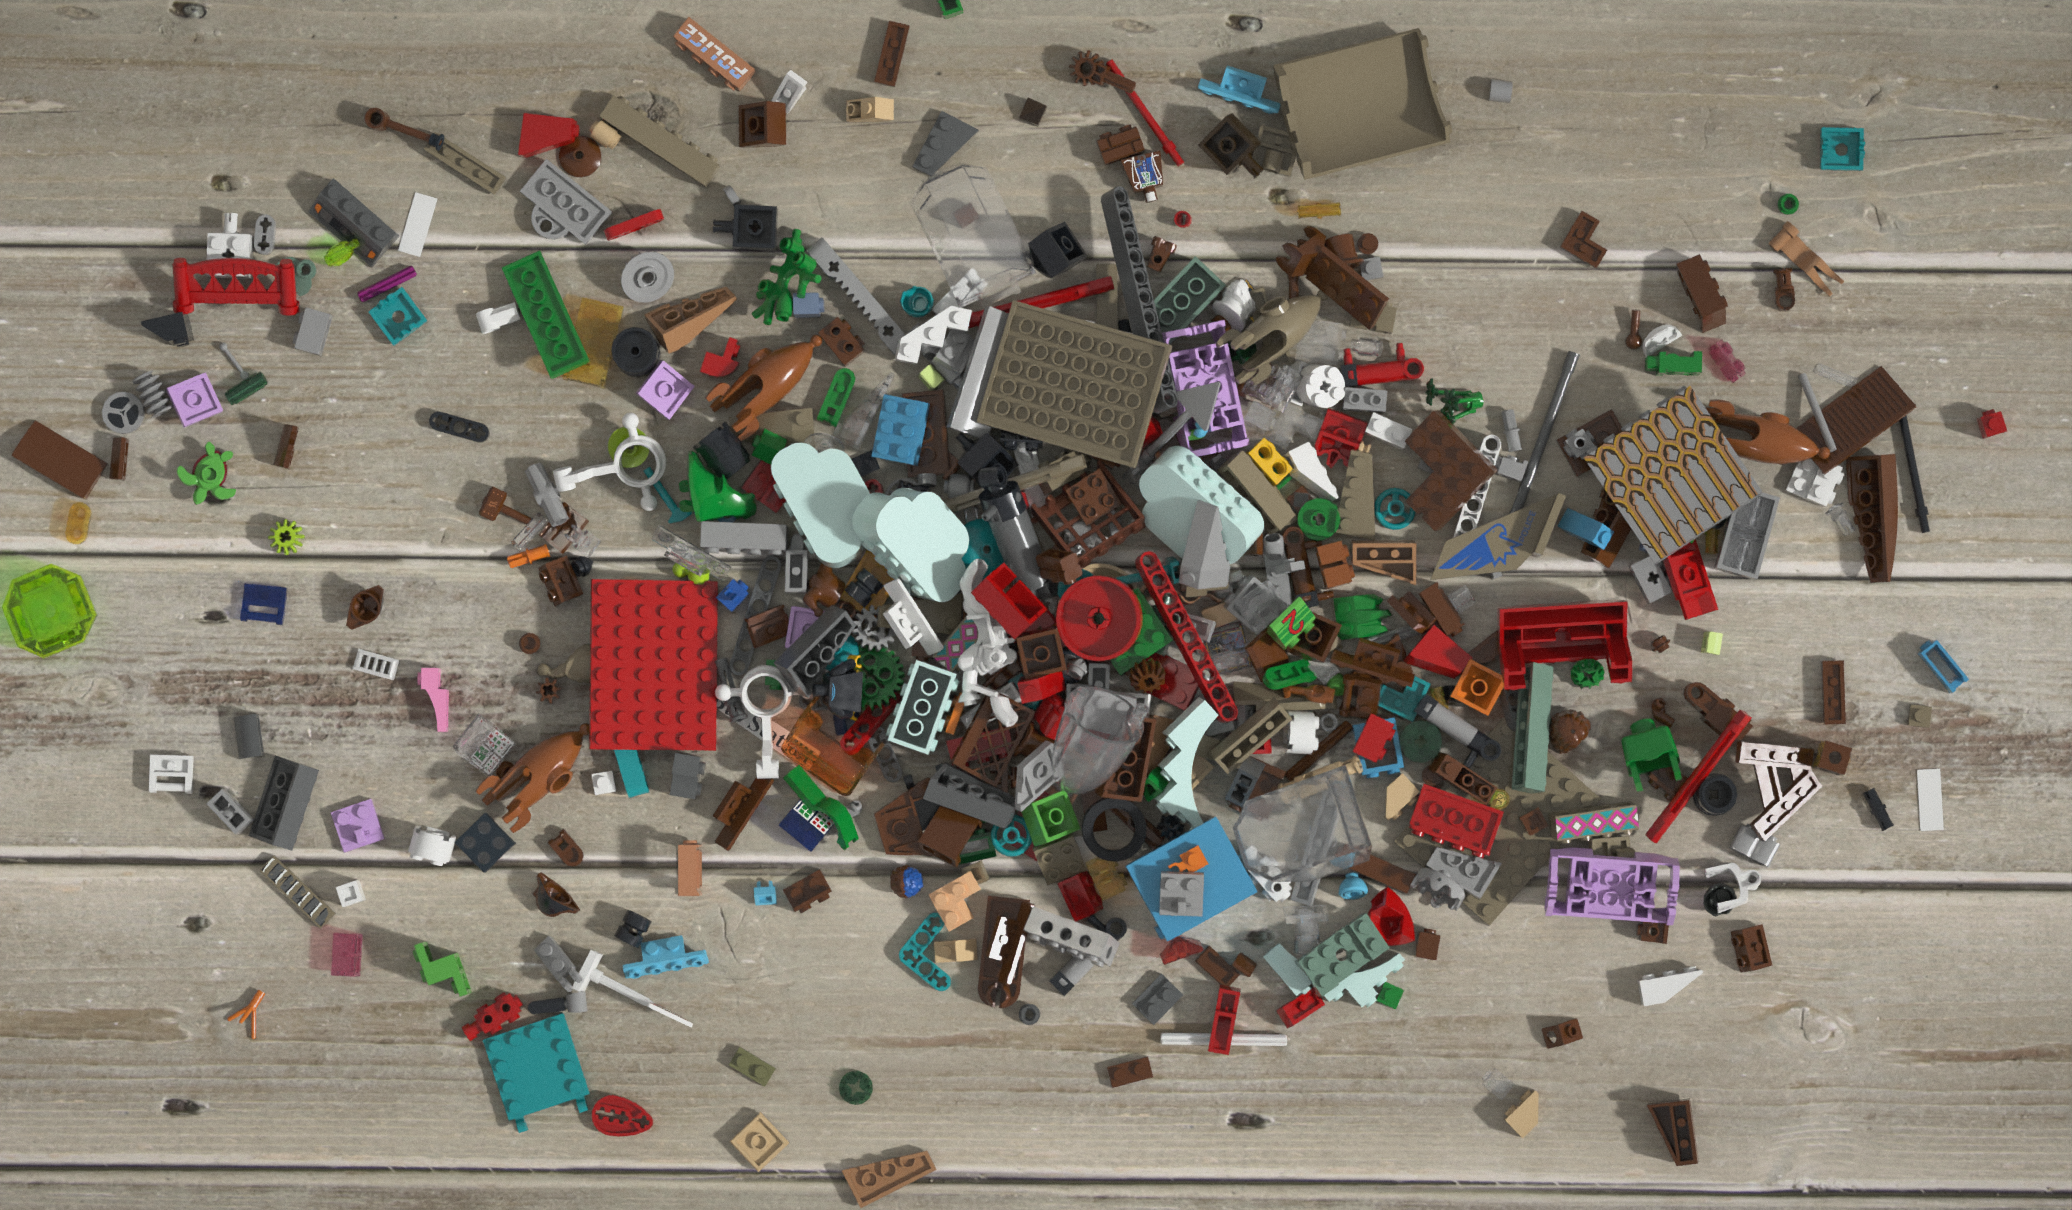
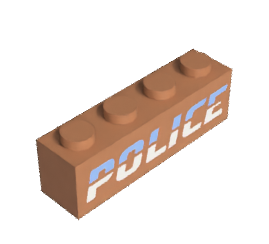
M690 17L687 18L673 36L676 40L675 45L682 51L686 49L693 54L691 56L692 59L700 65L704 62L709 66L708 71L716 78L719 75L726 80L724 84L733 91L735 89L741 91L756 72L752 66Z

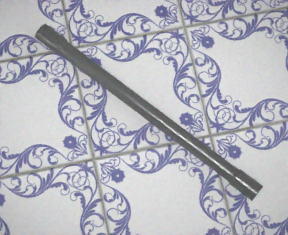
M1568 351L1559 381L1509 514L1522 509L1525 505L1569 381L1580 357L1575 352Z

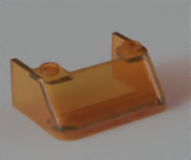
M814 697L796 721L783 742L781 750L786 757L800 765L842 796H849L874 763L885 744L881 742L874 753L868 748L862 747L854 755L845 754L840 746V742L820 729L823 720L817 712L812 710L819 698Z

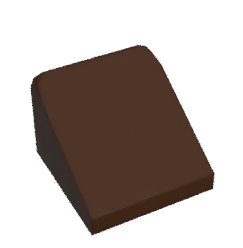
M1239 953L1232 966L1245 976L1250 977L1257 963L1243 953Z

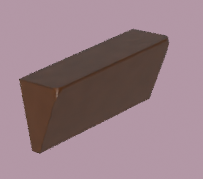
M125 437L113 438L109 479L125 481L129 440Z

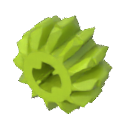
M284 519L283 526L279 521L276 522L277 530L272 527L270 528V531L274 532L275 535L268 536V539L275 540L270 546L272 548L278 546L277 553L280 554L284 549V554L289 555L290 548L296 553L295 545L303 546L301 542H298V539H304L305 535L298 534L303 528L301 526L295 528L297 522L292 521L289 525L288 519ZM288 532H290L289 536L291 537V540H286L285 542H283V533L288 534Z

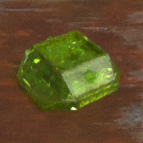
M54 564L46 565L12 579L2 605L3 613L17 647L42 658H48L84 643L97 617V612L82 576ZM49 606H53L55 614L49 618L46 615V609Z

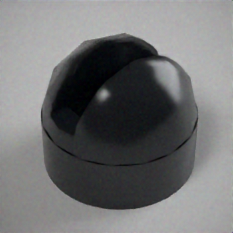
M1446 685L1443 687L1442 697L1445 702L1457 701L1451 697L1456 686Z

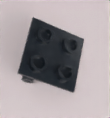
M1001 430L1000 445L1004 446L1005 450H1017V447L1026 448L1025 451L1038 452V448L1043 449V441L1032 438L1026 440L1025 436L1024 440H1020V435L1016 439L1015 433Z

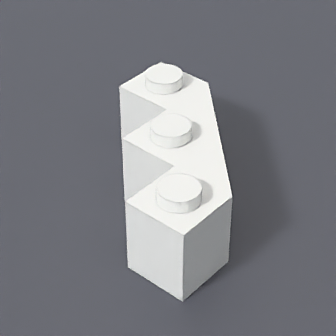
M950 306L898 339L894 360L915 365L918 363L921 344L942 348L946 328L962 332L968 331L972 310Z

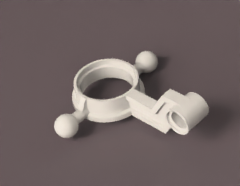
M626 413L622 418V424L628 429L629 438L625 439L617 447L614 462L587 466L573 472L571 466L553 470L557 492L576 488L575 483L594 476L616 473L625 484L642 489L641 507L646 511H652L657 506V499L651 495L650 486L655 484L665 472V452L654 439L638 435L636 427L638 426L639 419L637 415ZM632 445H641L648 448L654 454L656 470L652 477L646 480H636L626 474L621 462L626 448Z
M761 665L754 667L744 675L740 688H730L726 684H721L716 688L715 695L720 701H727L730 697H740L743 705L750 713L762 717V760L756 761L757 779L779 778L778 759H772V717L780 714L788 707L792 695L800 694L794 692L777 667ZM761 676L775 678L784 689L783 701L772 709L756 707L751 703L747 695V687L751 681ZM811 693V695L809 696V698L804 697V696H802V697L805 698V699H812V698H813V695H812V693Z

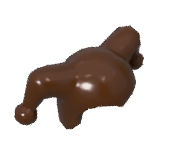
M821 563L818 572L812 575L808 581L807 592L803 597V602L814 611L816 617H820L823 614V610L817 607L816 602L827 608L835 605L845 589V582L832 573V568Z

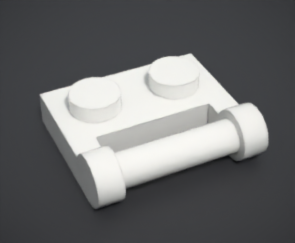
M150 755L149 792L178 791L185 792V794H193L194 756ZM157 776L185 777V783L157 782Z

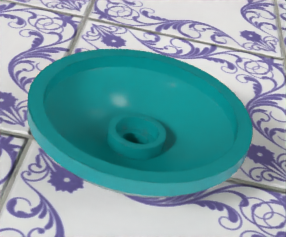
M976 519L964 525L968 532L969 544L966 553L961 559L966 569L975 559L984 560L988 568L983 576V581L1004 561L989 522L983 519ZM984 546L989 547L990 551L988 554L984 553Z

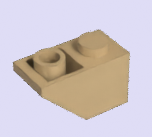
M869 97L846 100L847 122H884L894 120V99Z
M1403 773L1386 787L1384 818L1387 821L1391 818L1396 820L1403 813L1401 809L1406 804L1411 806L1418 800L1417 794L1420 791Z
M1527 1090L1519 1098L1521 1102L1516 1107L1512 1105L1504 1113L1506 1115L1504 1120L1521 1138H1524L1538 1124L1539 1093L1536 1090L1531 1092Z

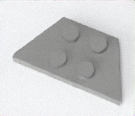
M1049 741L1043 742L1017 765L1015 810L1022 812L1073 767L1075 761L1065 756L1066 754L1058 750L1053 743Z

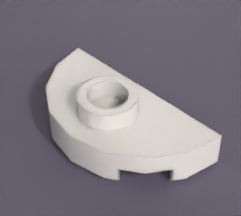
M1662 325L1653 329L1644 340L1642 346L1643 354L1646 357L1650 356L1681 337L1682 334L1672 325Z

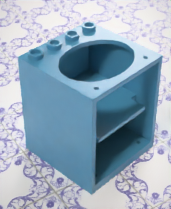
M1217 817L1208 819L1193 830H1188L1181 834L1180 837L1172 839L1125 865L1157 924L1154 927L1161 940L1165 938L1167 942L1258 892ZM1199 845L1208 862V865L1195 871L1204 873L1202 917L1159 915L1161 871L1179 872L1177 866H1173L1170 869L1168 866L1172 863L1182 862L1179 855Z

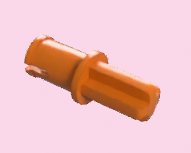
M544 544L529 550L525 548L526 551L508 556L507 561L510 568H514L527 563L531 565L533 561L550 557L547 545Z

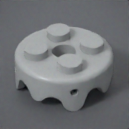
M1422 868L1418 871L1410 885L1412 888L1417 886L1420 894L1426 891L1430 892L1432 896L1430 903L1433 908H1439L1443 904H1448L1450 910L1457 911L1465 898L1464 887L1450 878L1451 875L1444 870L1436 871L1430 868Z

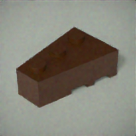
M1690 1098L1648 1103L1647 1107L1676 1166L1698 1164L1699 1158Z

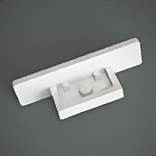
M897 578L886 583L884 588L894 604L883 615L905 649L911 647L918 640L928 655L944 649V646L901 580Z

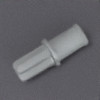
M1514 410L1502 411L1505 428L1503 434H1506L1508 451L1522 450L1518 434L1520 429H1517Z

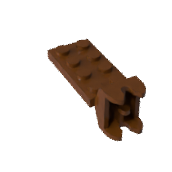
M1307 226L1303 230L1309 238L1308 241L1299 239L1297 245L1288 242L1282 245L1285 253L1290 256L1291 260L1285 256L1278 255L1276 262L1290 277L1306 275L1305 278L1367 329L1370 330L1375 326L1389 298L1324 246L1326 236L1314 227Z

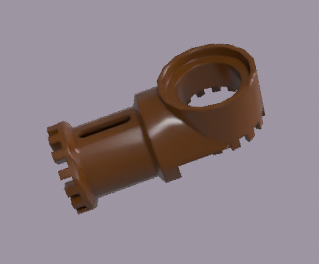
M1782 268V271L1781 269L1773 270L1777 282L1775 305L1778 310L1783 312L1791 310L1795 304L1794 286L1791 283L1792 268H1785V270ZM1782 296H1787L1791 299L1789 307L1780 305L1779 299Z

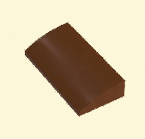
M36 420L27 430L11 455L86 500L108 465L105 461Z

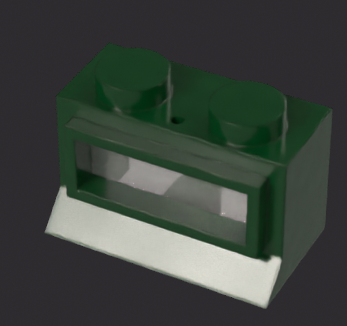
M986 829L974 831L975 835L970 837L960 853L961 862L959 865L997 857L991 840V832H987Z

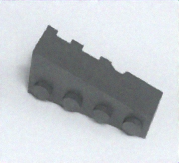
M831 605L774 662L794 692L809 698L812 693L813 684L819 683L823 677L821 675L822 672L834 660L835 652L838 648H842L855 628L856 624L846 610Z
M947 762L931 777L923 799L1002 828H1006L1012 822L1016 813L1014 796Z

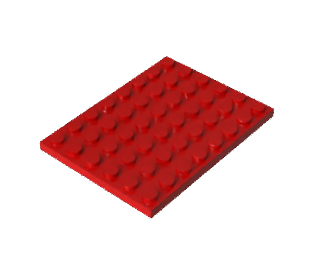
M591 579L589 749L716 751L717 697L715 690L717 688V667L714 661L717 660L718 599L716 597L718 596V581L694 584L693 581Z

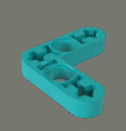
M934 912L926 917L901 948L899 958L902 963L938 991H945L951 985L950 976L922 954L944 926L939 913ZM938 916L941 925L933 927L931 931L935 932V934L931 936L922 927L926 925L928 928L931 924L929 919ZM924 932L927 934L928 941L926 944L920 945L916 942V935L918 933ZM911 949L914 951L912 955L916 959L918 955L923 958L917 962L915 968L911 966L914 961L911 959L904 960V950L909 951ZM927 962L931 965L929 974L925 975L919 971L921 963ZM937 969L939 971L936 974L938 977L942 978L945 976L947 978L945 981L947 986L944 987L942 985L938 987V981L935 978L930 981L928 977Z

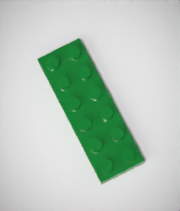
M539 250L502 267L550 378L554 379L589 363L590 360L541 251Z

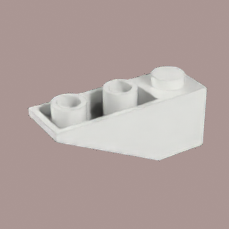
M1309 442L1283 455L1293 468L1289 472L1290 476L1320 498H1326L1331 502L1339 498L1335 486L1327 476L1325 467L1321 465L1317 458L1315 448Z
M1696 966L1683 968L1684 972L1676 973L1675 970L1665 971L1663 976L1655 977L1654 974L1643 975L1642 980H1637L1641 1005L1649 1006L1665 1003L1700 976L1703 971L1697 970Z

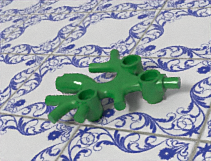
M793 229L792 237H785L780 241L779 247L781 252L787 256L782 266L771 265L770 272L778 275L777 281L774 283L769 279H764L758 285L759 291L756 292V297L759 300L765 298V301L752 312V316L758 319L764 314L763 323L765 325L772 324L775 303L777 320L787 322L789 317L792 316L793 297L788 289V283L794 275H799L798 298H805L806 288L810 282H821L820 275L811 273L816 268L817 262L814 258L804 253V246L800 239L801 230Z

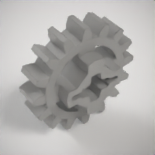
M873 605L869 607V611L863 608L861 610L862 615L856 614L855 618L858 621H853L856 624V629L852 631V634H857L855 642L860 640L862 642L861 648L867 645L868 651L875 647V650L879 652L881 646L886 649L888 648L887 642L892 644L895 641L891 636H896L892 628H888V634L885 637V628L879 627L877 631L868 633L872 626H877L878 618H875L874 615L878 616L879 607L877 610H874ZM863 620L866 625L864 631L861 630ZM867 638L875 639L876 642H872Z

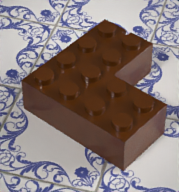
M1439 410L1433 411L1405 440V443L1433 470L1432 474L1405 502L1418 515L1424 514L1421 518L1434 531L1441 530L1498 471Z

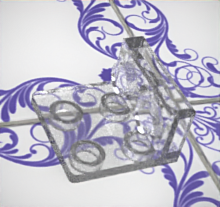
M1274 360L1269 363L1272 368L1269 377L1253 386L1250 381L1258 374L1257 370L1246 381L1242 392L1284 413L1303 375L1290 366Z

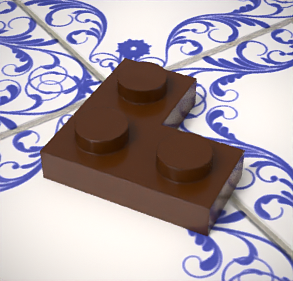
M1581 211L1560 248L1597 269L1607 249L1590 240V237L1600 221Z

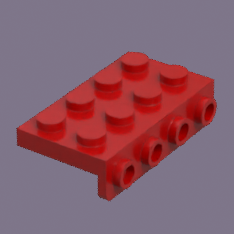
M1423 783L1408 828L1412 829V834L1421 837L1427 834L1432 836V841L1444 844V841L1453 843L1452 848L1464 851V848L1473 850L1472 855L1484 858V855L1490 856V851L1504 812Z

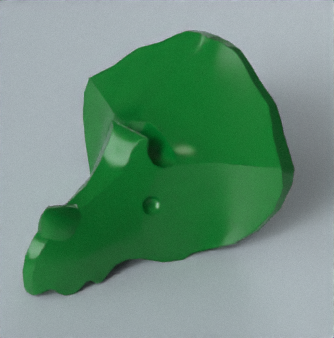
M693 451L688 452L687 480L679 482V491L689 492L690 500L680 501L679 508L682 512H694L697 522L714 521L727 515H733L736 519L740 517L748 519L756 514L757 504L753 493L742 494L735 491L728 485L723 474L722 478L716 477L704 468L697 453Z

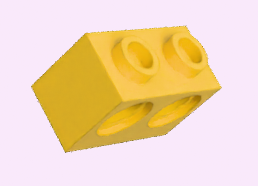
M1265 438L1257 442L1246 453L1251 457L1256 467L1264 473L1265 478L1272 486H1276L1293 469L1289 465L1288 460L1281 456L1275 450V446ZM1258 451L1263 454V458L1259 456ZM1273 467L1276 468L1278 474L1273 471Z

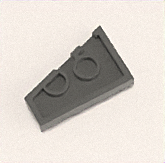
M941 111L912 167L932 177L979 130Z

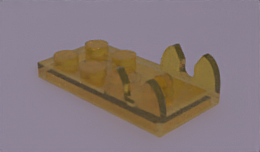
M582 297L575 329L590 362L563 374V380L588 384L602 389L606 388L607 375L612 364V344L618 334L624 310L623 306Z

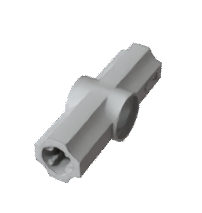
M537 463L529 466L525 473L534 489L533 495L539 506L544 509L551 526L555 527L565 523L569 517L560 501L561 495L557 492L556 485L550 480L543 464Z

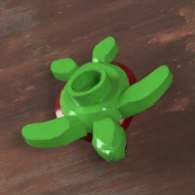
M208 442L205 445L206 454L195 462L192 474L188 473L182 466L177 468L178 478L184 485L196 486L193 493V502L196 505L206 499L207 492H211L219 500L229 499L235 495L236 489L221 487L227 477L226 461L233 457L232 451L221 453L215 450V446L211 442Z

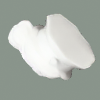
M1242 279L1235 280L1228 287H1225L1222 293L1223 298L1215 301L1212 306L1216 315L1223 316L1229 322L1231 329H1236L1239 332L1245 327V321L1256 310L1255 302L1248 291L1249 287Z

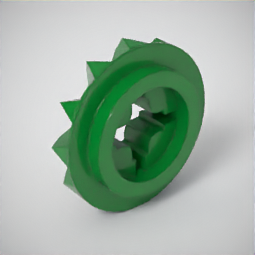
M1583 659L1572 667L1571 679L1574 685H1578L1581 689L1583 687L1591 689L1592 686H1599V682L1604 680V668L1597 660ZM1584 672H1587L1588 674L1591 673L1592 678H1589L1588 676L1585 677Z

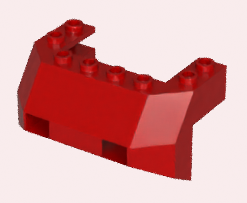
M1596 600L1515 605L1497 608L1499 661L1504 690L1526 688L1524 674H1526L1525 664L1532 662L1555 663L1564 661L1576 662L1583 659H1606L1611 683L1622 684L1632 682V657L1627 639L1628 602L1625 600Z

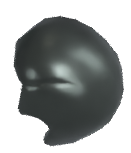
M1718 883L1710 886L1705 892L1703 904L1706 911L1715 917L1722 914L1727 915L1732 909L1718 913L1717 903L1737 899L1733 888L1724 883Z

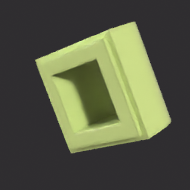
M931 364L920 372L918 376L930 391L937 389L945 380Z
M1711 631L1704 632L1701 653L1720 655L1723 634Z

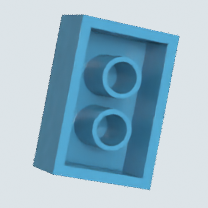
M884 394L871 457L918 466L930 403Z

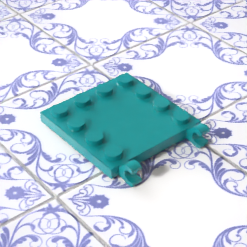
M564 1013L483 1040L508 1120L515 1119L519 1133L528 1130L524 1118L525 1115L576 1099L579 1113L589 1110L585 1095L590 1094Z

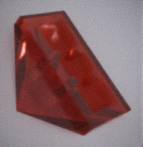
M1177 936L1160 953L1163 965L1204 950L1200 940Z

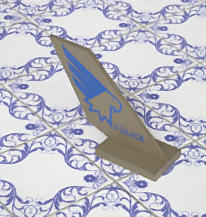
M1557 493L1445 541L1430 580L1517 570L1530 555L1537 558L1542 556L1566 496Z

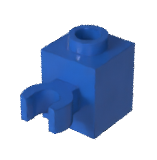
M732 579L716 598L733 613L748 597L749 593L746 590L749 587L740 579L737 582Z

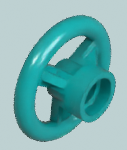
M1389 488L1383 491L1377 497L1374 504L1376 519L1382 526L1391 530L1407 527L1413 521L1416 514L1411 507L1409 513L1404 511V504L1399 500V495L1408 499L1411 494L1401 488ZM1392 494V501L1389 502L1387 510L1381 512L1380 506L1382 501ZM1392 505H1397L1399 511L1393 512L1391 509ZM1391 515L1393 517L1401 516L1405 520L1394 524L1386 521L1384 518Z
M1014 815L1012 822L1004 830L1003 838L997 840L999 827L996 825L992 826V843L995 849L1002 855L1009 857L1019 856L1026 852L1032 843L1025 820L1019 815ZM1014 821L1024 826L1026 838L1020 836L1018 829L1014 827ZM1010 831L1016 834L1012 840L1007 836ZM1019 842L1023 844L1022 847L1016 850H1007L1002 847L1006 843L1014 844Z

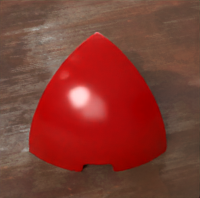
M1386 887L1371 900L1372 908L1368 911L1367 915L1388 946L1413 942L1415 940V932L1411 915L1401 898L1393 890Z

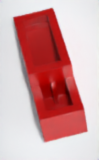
M1220 985L1208 1052L1229 1055L1241 988Z

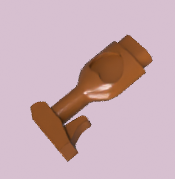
M1317 684L1308 687L1292 685L1283 688L1284 698H1289L1291 694L1305 696L1311 702L1326 704L1333 702L1335 689L1330 688V686Z

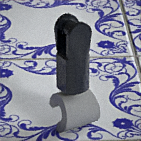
M585 992L566 995V999L562 997L533 1001L528 1005V1011L531 1014L566 1011L567 1008L568 1012L571 1013L588 1011Z

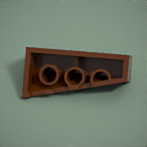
M1602 489L1599 496L1602 499L1599 508L1595 509L1593 517L1596 521L1603 523L1613 530L1614 533L1604 550L1584 541L1581 553L1592 561L1610 568L1630 533L1631 527L1606 490Z

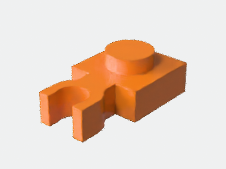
M1199 845L1179 855L1182 862L1172 863L1168 867L1170 869L1173 866H1177L1179 872H1183L1185 869L1188 872H1195L1208 865V862Z

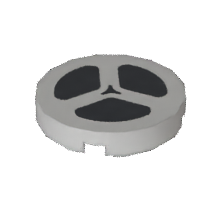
M116 392L105 401L102 417L106 426L112 431L127 434L132 433L141 426L145 417V409L141 400L134 394Z

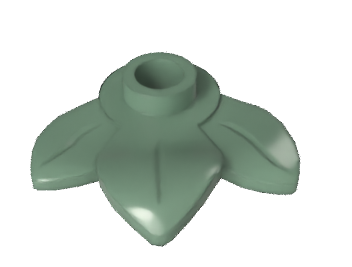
M294 257L284 258L291 259L294 264L297 294L300 297L307 294L312 287L311 279L316 274L315 264L307 259L299 261ZM306 266L309 267V273L303 274L302 269Z

